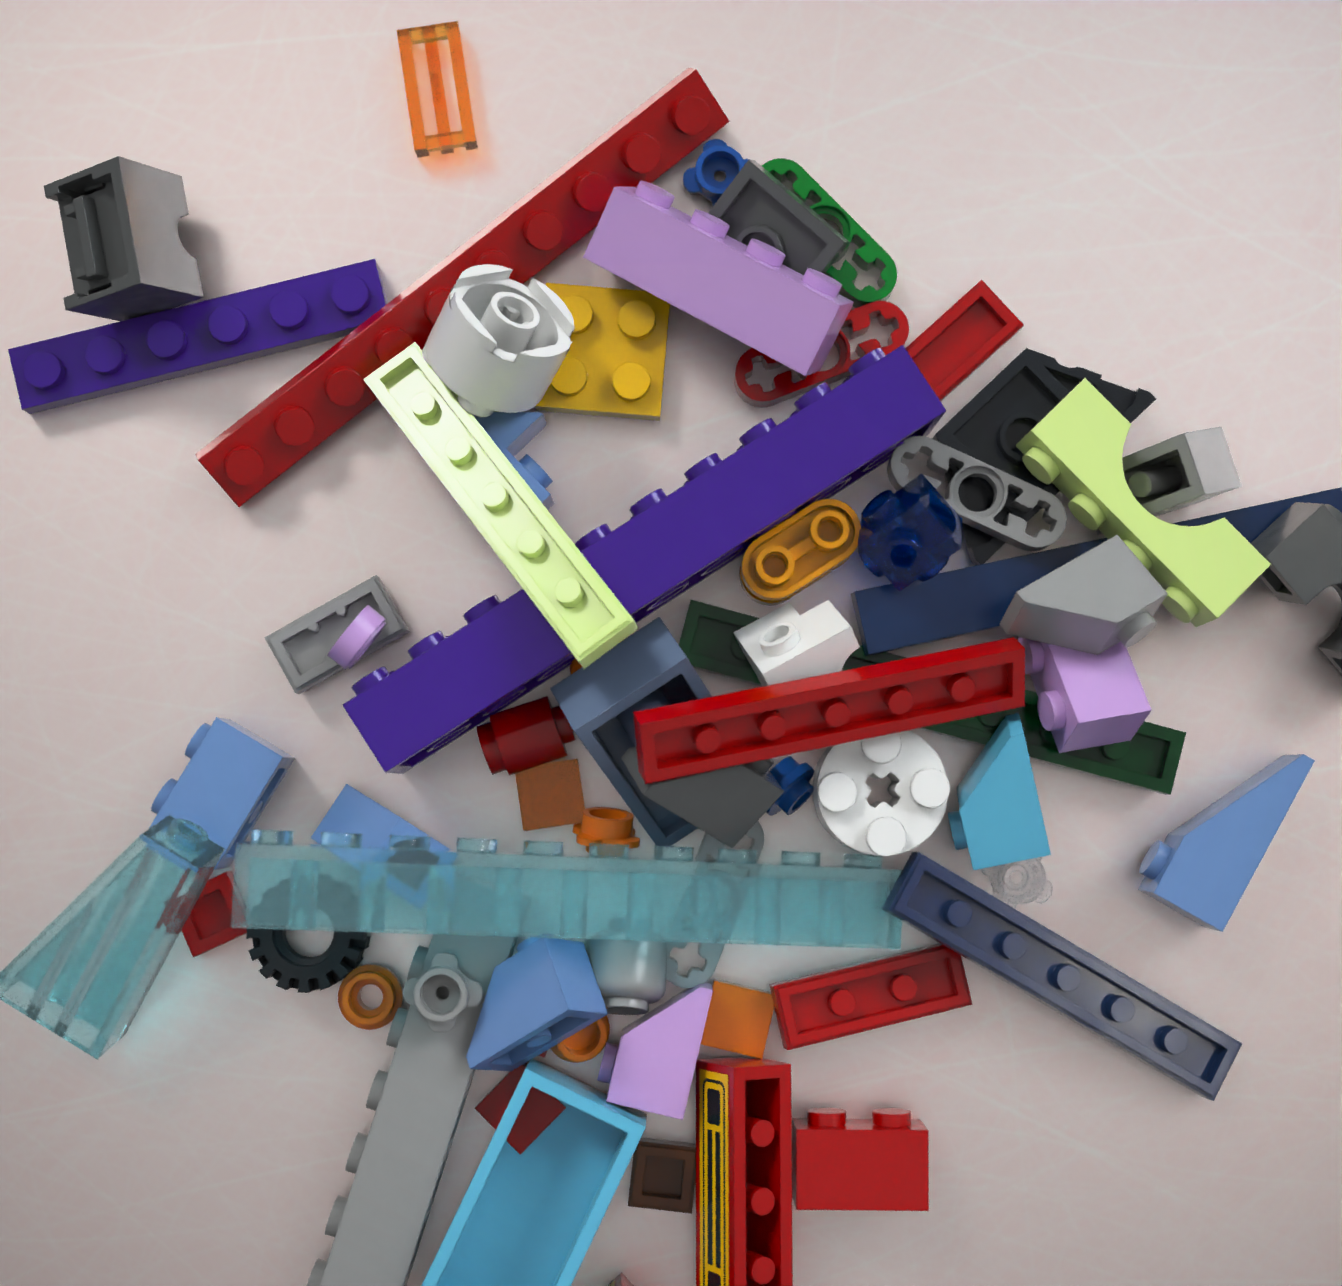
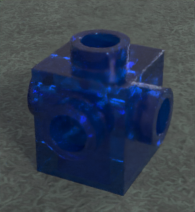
M921 473L895 493L891 490H886L878 494L863 509L857 544L859 556L871 573L877 577L885 575L900 592L917 579L920 582H925L936 576L946 566L950 556L961 549L963 519Z

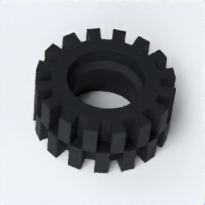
M306 873L283 879L274 887H269L261 895L263 897L260 904L253 906L249 915L254 917L252 926L247 927L246 939L252 938L254 948L248 951L252 961L256 959L260 961L263 967L259 972L266 979L273 977L278 981L276 986L285 990L296 988L298 993H309L313 990L320 989L321 991L343 980L353 969L359 966L363 960L362 954L369 947L371 936H367V927L371 925L370 915H365L361 905L365 904L361 896L359 894L354 895L349 889L351 885L344 880L337 881L331 878L332 875L324 873ZM302 907L318 908L325 912L332 922L334 930L332 943L320 956L306 957L300 955L291 948L287 941V922L291 915Z

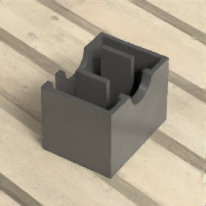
M117 156L44 185L45 197L58 201L72 277L74 294L63 298L65 310L124 321L173 309L204 298L197 258L192 257L185 250L178 234L179 219L189 215L182 176Z

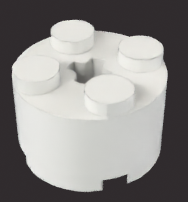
M492 264L473 266L461 273L456 284L451 289L422 350V357L425 362L432 367L439 379L458 395L460 406L470 414L479 417H488L494 411L505 413L523 412L536 406L542 400L573 342L570 336L575 329L574 319L568 307L549 287L534 278L526 286L509 279L513 269Z
M909 730L829 746L816 765L812 785L814 787L812 794L817 817L825 830L844 846L876 856L901 854L912 850L928 839L942 820L950 791L944 766L937 753L923 738ZM868 776L874 779H882L887 776L891 780L887 791L892 798L888 804L876 801L869 805L866 798L869 796L871 789L865 783Z

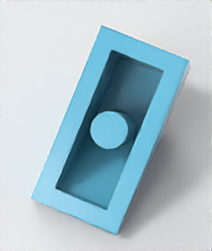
M1019 713L1006 715L956 788L959 810L948 812L955 849L968 848L973 870L1051 855Z

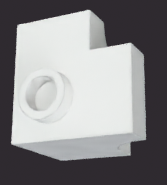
M829 600L801 615L789 602L733 632L762 687L842 671L847 658L856 649L860 648L851 626Z

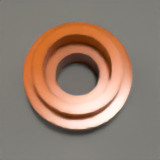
M366 964L359 966L343 979L339 987V1008L346 1020L358 1028L373 1030L384 1027L394 1019L398 1008L402 1007L403 988L401 982L390 969L382 965ZM373 984L381 989L383 1000L379 1007L371 1008L362 1002L361 991L365 985Z

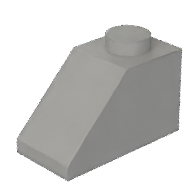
M1222 427L1182 433L1122 457L1123 471L1128 487L1141 506L1155 517L1242 487ZM1099 529L1096 530L1097 535L1102 534Z
M1115 535L1017 591L999 625L1008 635L1099 655L1119 642L1127 648L1148 635L1157 624L1153 615L1168 593L1122 539Z

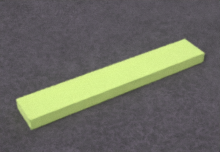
M416 342L363 379L583 669L639 629L634 619L476 418L460 406L457 394L449 389L439 379L432 367L425 362L422 357V350Z

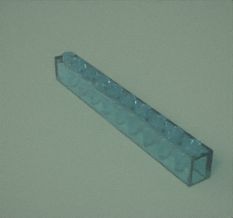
M252 829L251 842L237 841L231 928L901 949L902 921L884 911L882 907L902 870L882 867L883 856L844 853V865L820 864V852L782 851L781 863L757 862L758 850L718 848V860L693 859L694 847L655 845L654 858L629 857L628 844L590 843L589 855L563 854L564 842L524 840L523 852H498L497 839L457 837V850L430 849V836L390 835L389 847L362 846V833L321 832L320 844L293 843L292 830Z

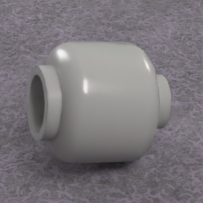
M635 917L609 918L607 929L592 932L586 938L584 946L608 1014H647L649 1012V1004L659 1001L666 991L667 945L665 940L660 935L646 930V920Z

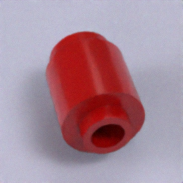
M548 696L490 715V722L476 726L481 748L492 775L506 770L509 775H513L566 757L568 754L565 744L576 740L574 731L559 705L552 707Z

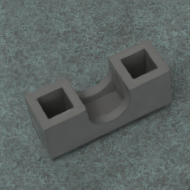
M1295 502L1250 543L1271 564L1259 577L1280 601L1307 605L1325 588L1333 586L1342 602V513L1330 504ZM1342 617L1336 630L1318 646L1341 675Z

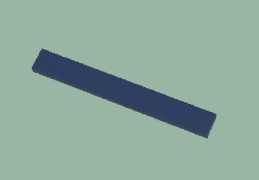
M1342 488L1172 524L1199 526L1225 517L1251 543L1295 502L1330 504L1342 513ZM1108 538L854 591L851 594L864 655L879 654L1001 627L999 624L1017 591L1107 541Z

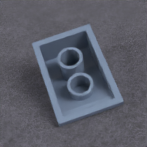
M658 617L621 641L585 669L583 667L551 687L550 690L578 738L660 852L696 830L697 827L645 797L621 757L629 748L636 747L633 712L712 697V695L661 618Z

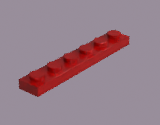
M1015 637L636 711L633 712L638 770L645 784L1024 707L1025 647Z

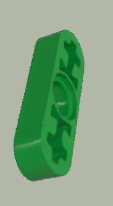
M777 158L764 163L762 167L781 183H784L787 179L793 183L791 192L805 204L807 200H812L815 204L810 206V208L823 219L833 221L839 227L841 234L850 241L834 263L841 260L847 253L850 244L854 243L859 248L854 251L852 260L864 271L870 270L873 266L880 270L881 274L877 284L881 289L876 291L872 286L868 285L859 290L854 285L858 273L847 260L843 262L840 270L831 265L825 274L842 284L838 294L853 301L852 306L855 308L874 301H887L897 281V268L891 256L798 163L785 158Z

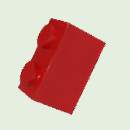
M812 1108L807 1110V1118H792V1198L796 1210L929 1211V1130L920 1119H911L910 1110L898 1108L872 1110V1119H846V1110L839 1108Z

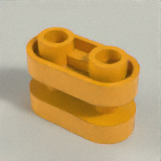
M836 499L818 500L754 540L745 551L739 570L740 584L746 595L762 605H779L842 566L856 550L861 539V524L857 514L849 505Z

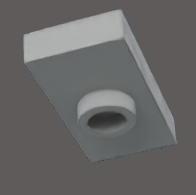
M377 575L373 576L265 637L295 693L301 694L344 669L327 655L340 636L367 605L386 618L385 623L387 624L359 660L410 632L380 577Z

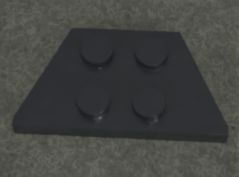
M1026 348L945 424L932 439L1056 495L1060 490L1053 483L1045 484L1038 480L1025 466L1022 459L1024 454L1015 445L1071 390L1086 378L1130 423L1148 408L1156 398L1146 390L1138 388L1136 391L1124 388L1102 380L1101 374L1081 367L1068 368L1060 365L1053 357ZM950 463L948 471L944 474L947 485L951 478L959 471L958 467ZM969 477L964 479L959 486V499L967 509L981 512L989 509L994 499L993 489L985 479ZM1008 490L1004 507L993 519L995 522L1003 525L1004 517L1011 513L1028 522L1042 507L1036 505L1028 513L1021 512L1010 506L1017 498V495ZM958 521L970 560L975 566L984 564L1006 543Z

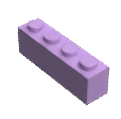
M640 181L637 188L614 187L583 258L804 376L821 370L854 303L838 294L842 287L840 282L811 268H807L804 275L782 264L786 255L780 250L756 239H751L747 246L726 235L730 228L729 224L695 209L691 217L671 206L675 198L671 193L651 183Z

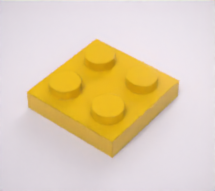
M546 283V286L556 293L568 307L574 319L575 329L570 336L571 341H573L570 349L542 400L535 406L536 411L660 421L670 304L647 291Z

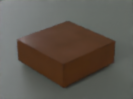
M641 1137L633 1154L628 1206L692 1214L696 1182V1144Z

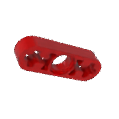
M874 301L849 311L842 328L848 327L850 329V340L864 335L869 329L870 319L877 318L881 326L891 324L895 329L887 340L888 346L881 347L877 339H870L859 343L855 352L860 358L879 347L887 355L901 345L904 346L909 334V324L906 315L898 306L887 301ZM840 330L834 342L839 353V360L833 368L826 371H818L807 376L795 371L802 379L795 383L792 382L791 370L783 372L774 377L772 390L764 392L760 384L749 385L746 379L752 376L753 364L762 362L766 370L783 366V364L751 348L737 362L734 385L740 398L747 404L759 408L770 407L807 393L822 383L826 382L828 385L849 377L851 373L848 368L860 358L851 360L849 341Z

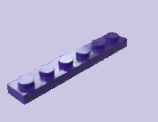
M375 259L11 348L8 349L21 408L25 412L33 414L344 337L388 304L379 266Z

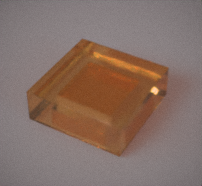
M579 759L545 763L515 774L523 831L582 822V812L586 807Z

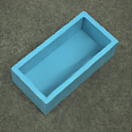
M531 1059L421 1286H571L644 1133L647 1114L635 1108L606 1102L607 1094L540 1061ZM531 1087H534L557 1098L566 1108L520 1155L506 1139Z

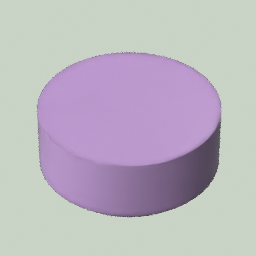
M367 605L340 636L327 656L345 670L347 668L351 669L387 624L385 623L386 618Z

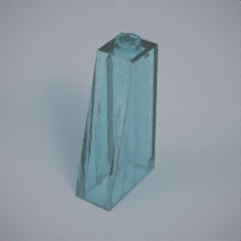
M168 815L142 833L0 972V1000L98 1060L127 1033L225 848L208 839L207 832L199 825Z

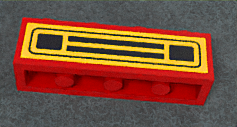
M751 1056L697 1059L696 1286H793L791 1064Z

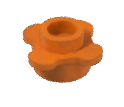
M610 807L587 808L582 812V822L573 825L572 832L577 834L576 842L586 846L585 850L590 854L615 857L623 855L624 848L633 849L640 846V838L635 837V829L633 828L634 815L622 809Z

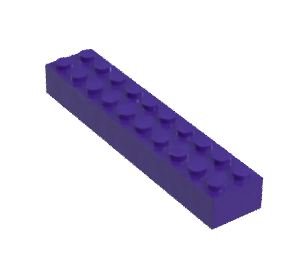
M903 345L885 355L881 347L864 355L848 368L851 375L833 390L829 388L826 382L816 386L793 404L797 410L788 419L778 425L775 424L772 418L760 422L739 438L742 445L732 455L724 460H721L717 453L704 458L684 473L687 481L668 496L662 488L653 491L629 509L633 515L629 521L611 531L607 524H603L584 535L575 543V546L634 619L635 623L646 618L745 554V551L754 540L818 500L830 499L889 461L894 450L905 444L904 440L913 436L926 437L930 434L947 410ZM523 589L503 602L499 600L497 595L483 600L463 615L468 624L450 636H444L441 631H437L427 636L407 651L412 658L411 661L391 672H388L385 666L366 675L351 687L356 696L344 703L343 707L385 773L404 774L488 720L490 715L500 712L570 667L575 657Z

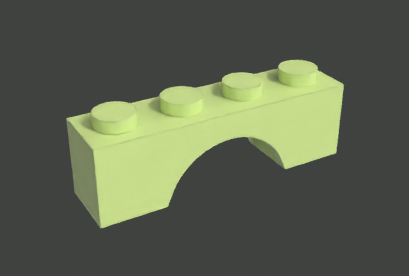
M1084 378L1015 445L1024 454L1022 459L1025 466L1038 480L1045 484L1053 483L1070 500L1068 507L1080 523L1091 530L1099 529L1108 539L1115 535L1122 539L1168 593L1162 604L1174 617L1185 623L1191 622L1195 627L1218 619L1271 564L1225 517L1205 525L1179 526L1155 517L1142 507L1128 487L1123 471V447L1131 423Z

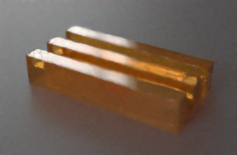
M458 21L397 30L412 138L417 158L430 156L429 152L441 150L442 154L454 153L453 148L465 147L466 151L478 149L461 30ZM447 39L462 131L451 132L437 42ZM421 43L425 44L438 134L428 136L426 135L413 48L414 44Z

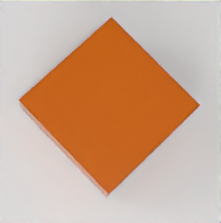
M713 979V993L701 1045L762 1059L774 1010L771 992Z

